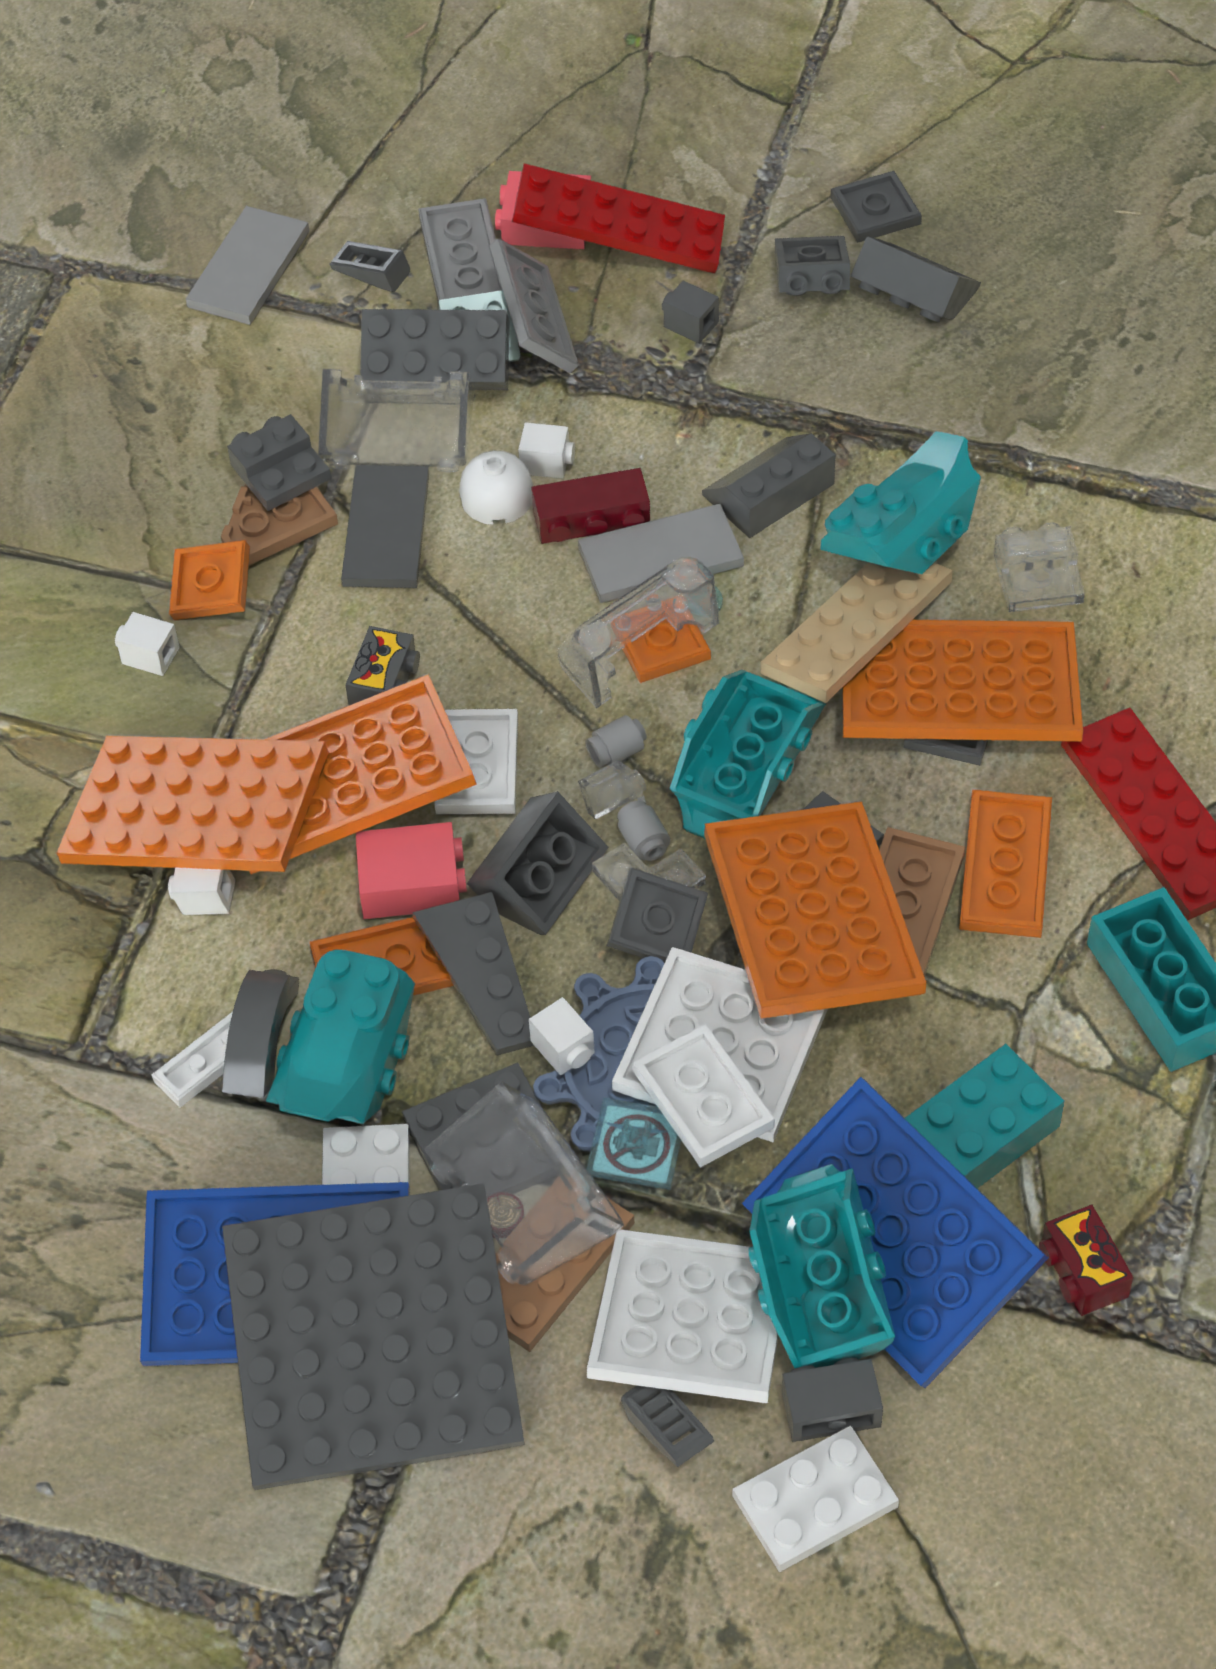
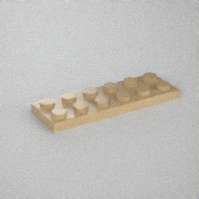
M868 562L761 661L760 674L827 703L952 583L953 570L934 562L923 574H918Z

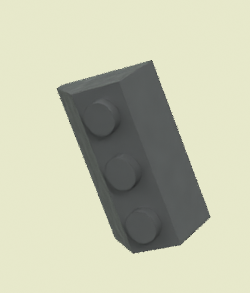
M868 236L850 275L861 281L860 288L876 295L879 294L880 290L891 294L889 301L908 309L910 304H914L922 308L920 315L936 322H940L941 317L954 319L976 293L981 282L891 242Z
M812 433L786 437L703 489L702 496L712 505L721 504L726 517L748 538H751L834 485L836 454Z
M558 791L531 797L466 884L477 895L492 892L499 915L539 935H546L609 847Z

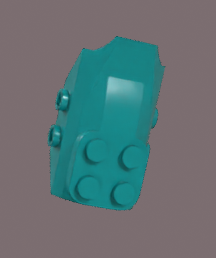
M935 431L904 464L878 486L864 484L857 487L825 520L824 525L827 534L821 539L820 550L885 567L923 574L969 528L981 476L972 467L968 453V440L963 436Z
M742 669L723 676L715 690L710 689L703 700L702 711L697 720L691 719L685 729V742L669 788L678 798L683 816V828L687 832L705 839L704 829L706 823L761 816L780 781L786 782L790 777L794 767V760L799 752L807 748L812 736L813 725L826 703Z
M337 949L324 954L317 963L305 994L301 1011L296 1010L292 1017L288 1045H282L279 1050L276 1064L278 1071L266 1102L279 1104L280 1111L329 1122L339 1118L364 1124L380 1110L385 1094H392L397 1078L396 1064L398 1059L404 1060L410 1040L409 1035L406 1034L415 982L405 971L383 958Z
M833 1164L785 1179L776 1194L755 1200L750 1226L753 1246L748 1249L749 1258L755 1272L760 1274L763 1286L762 1289L758 1290L761 1307L764 1313L770 1316L794 1369L803 1366H814L815 1368L830 1366L845 1358L861 1359L877 1354L892 1344L895 1333L881 1279L886 1277V1270L880 1254L873 1250L870 1236L875 1235V1227L867 1209L863 1210L853 1168L841 1172Z

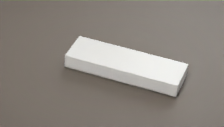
M233 1012L152 1074L154 1083L180 1108L223 1075L227 1037Z

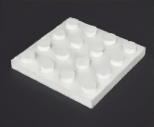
M672 947L612 1080V1090L656 1104L633 1072V1062L707 1024L775 1118V1128L758 1136V1138L774 1142L828 1009L760 1019L745 969Z
M617 1229L587 1365V1378L768 1403L778 1333L770 1316L766 1315L761 1307L758 1290L762 1289L763 1286L760 1274L755 1272L750 1262L749 1247Z

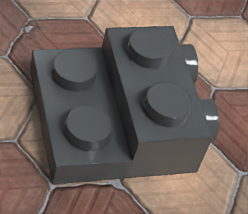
M844 236L775 238L779 293L786 292L788 295L797 296L805 294L806 291L836 294L841 290H850V260Z
M291 414L284 418L279 416L271 417L265 422L262 429L252 434L241 432L227 446L232 468L267 511L332 479L330 468L311 447L310 436Z

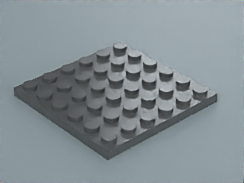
M484 1183L222 1226L250 1470L254 1490L525 1445Z

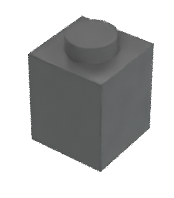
M682 281L674 291L668 292L663 300L664 327L700 344L719 322V297L686 281Z

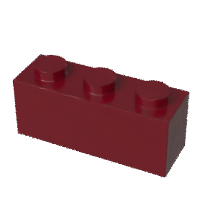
M641 468L531 486L533 513L541 544L598 535L650 521V499Z

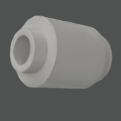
M624 715L593 731L592 737L586 739L585 744L591 759L599 768L605 765L611 767L644 749L643 741L646 740L647 736L639 720H632L629 716Z
M640 800L630 802L622 807L617 815L619 821L618 829L635 858L653 861L663 856L670 844V836L654 809Z

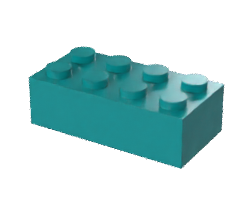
M1165 887L1092 916L1087 945L1170 1072L1215 1054L1216 962Z
M1004 1044L905 1117V1119L978 1189L1060 1127L1065 1101L1007 1044Z

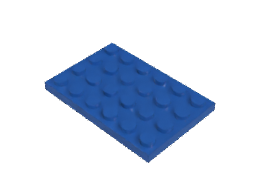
M860 1077L742 1204L753 1214L755 1200L776 1194L785 1179L833 1164L841 1172L853 1168L863 1210L867 1209L875 1227V1235L870 1236L873 1250L880 1254L886 1270V1277L882 1278L881 1282L895 1338L893 1343L887 1346L885 1350L921 1387L926 1389L1049 1257L865 1079Z
M409 1182L147 1190L141 1364L143 1366L238 1363L222 1226L409 1196Z

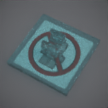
M603 1097L585 1172L586 1176L671 1190L681 1139L657 1106Z

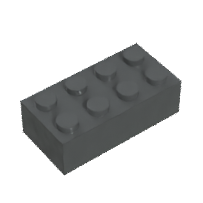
M362 309L360 381L365 389L508 390L510 327L508 313L506 310Z

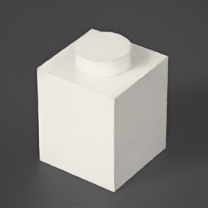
M524 423L518 449L519 459L527 466L532 476L564 479L567 464H573L575 455V443L569 442L568 427Z
M132 612L125 625L119 627L115 637V645L118 647L122 664L161 676L165 674L179 650L174 624Z
M175 868L174 875H171L169 878L168 891L170 898L175 900L183 915L229 914L236 880L230 870Z
M563 997L529 1018L531 1042L560 1076L571 1068L576 1069L583 1066L590 1059L591 1055L594 1054L593 1030Z

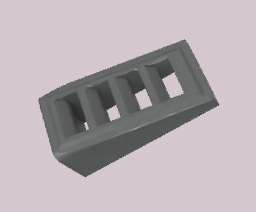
M347 241L330 263L331 268L335 271L391 292H395L410 273V266L403 250Z
M637 1385L621 1397L628 1420L677 1467L714 1442L710 1432L672 1390ZM686 1432H691L688 1436L680 1440L675 1445L672 1444V1442H674L676 1439L684 1435Z

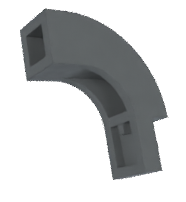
M277 969L265 971L249 970L235 1001L228 1031L223 1072V1093L264 1098L270 1090L275 1079L276 1049L280 1026L287 1007L298 994L299 977L287 975L285 971Z

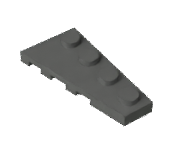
M489 892L413 912L414 921L420 931L422 930L431 949L447 970L458 993H461L469 1006L470 1013L496 1055L534 1046L530 1039L529 1018L531 1017L493 893Z

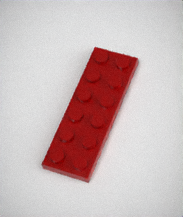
M525 163L520 176L512 218L513 223L714 274L719 264L725 221L724 214Z
M1129 707L1083 727L1082 742L1061 741L1062 748L1158 881L1165 887L1187 921L1215 909L1216 822L1133 710Z

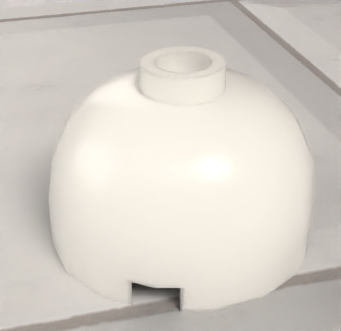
M494 450L481 453L474 457L462 472L459 492L463 509L472 519L484 524H493V520L505 519V523L513 522L525 515L531 507V486H533L527 466L515 455L506 451Z

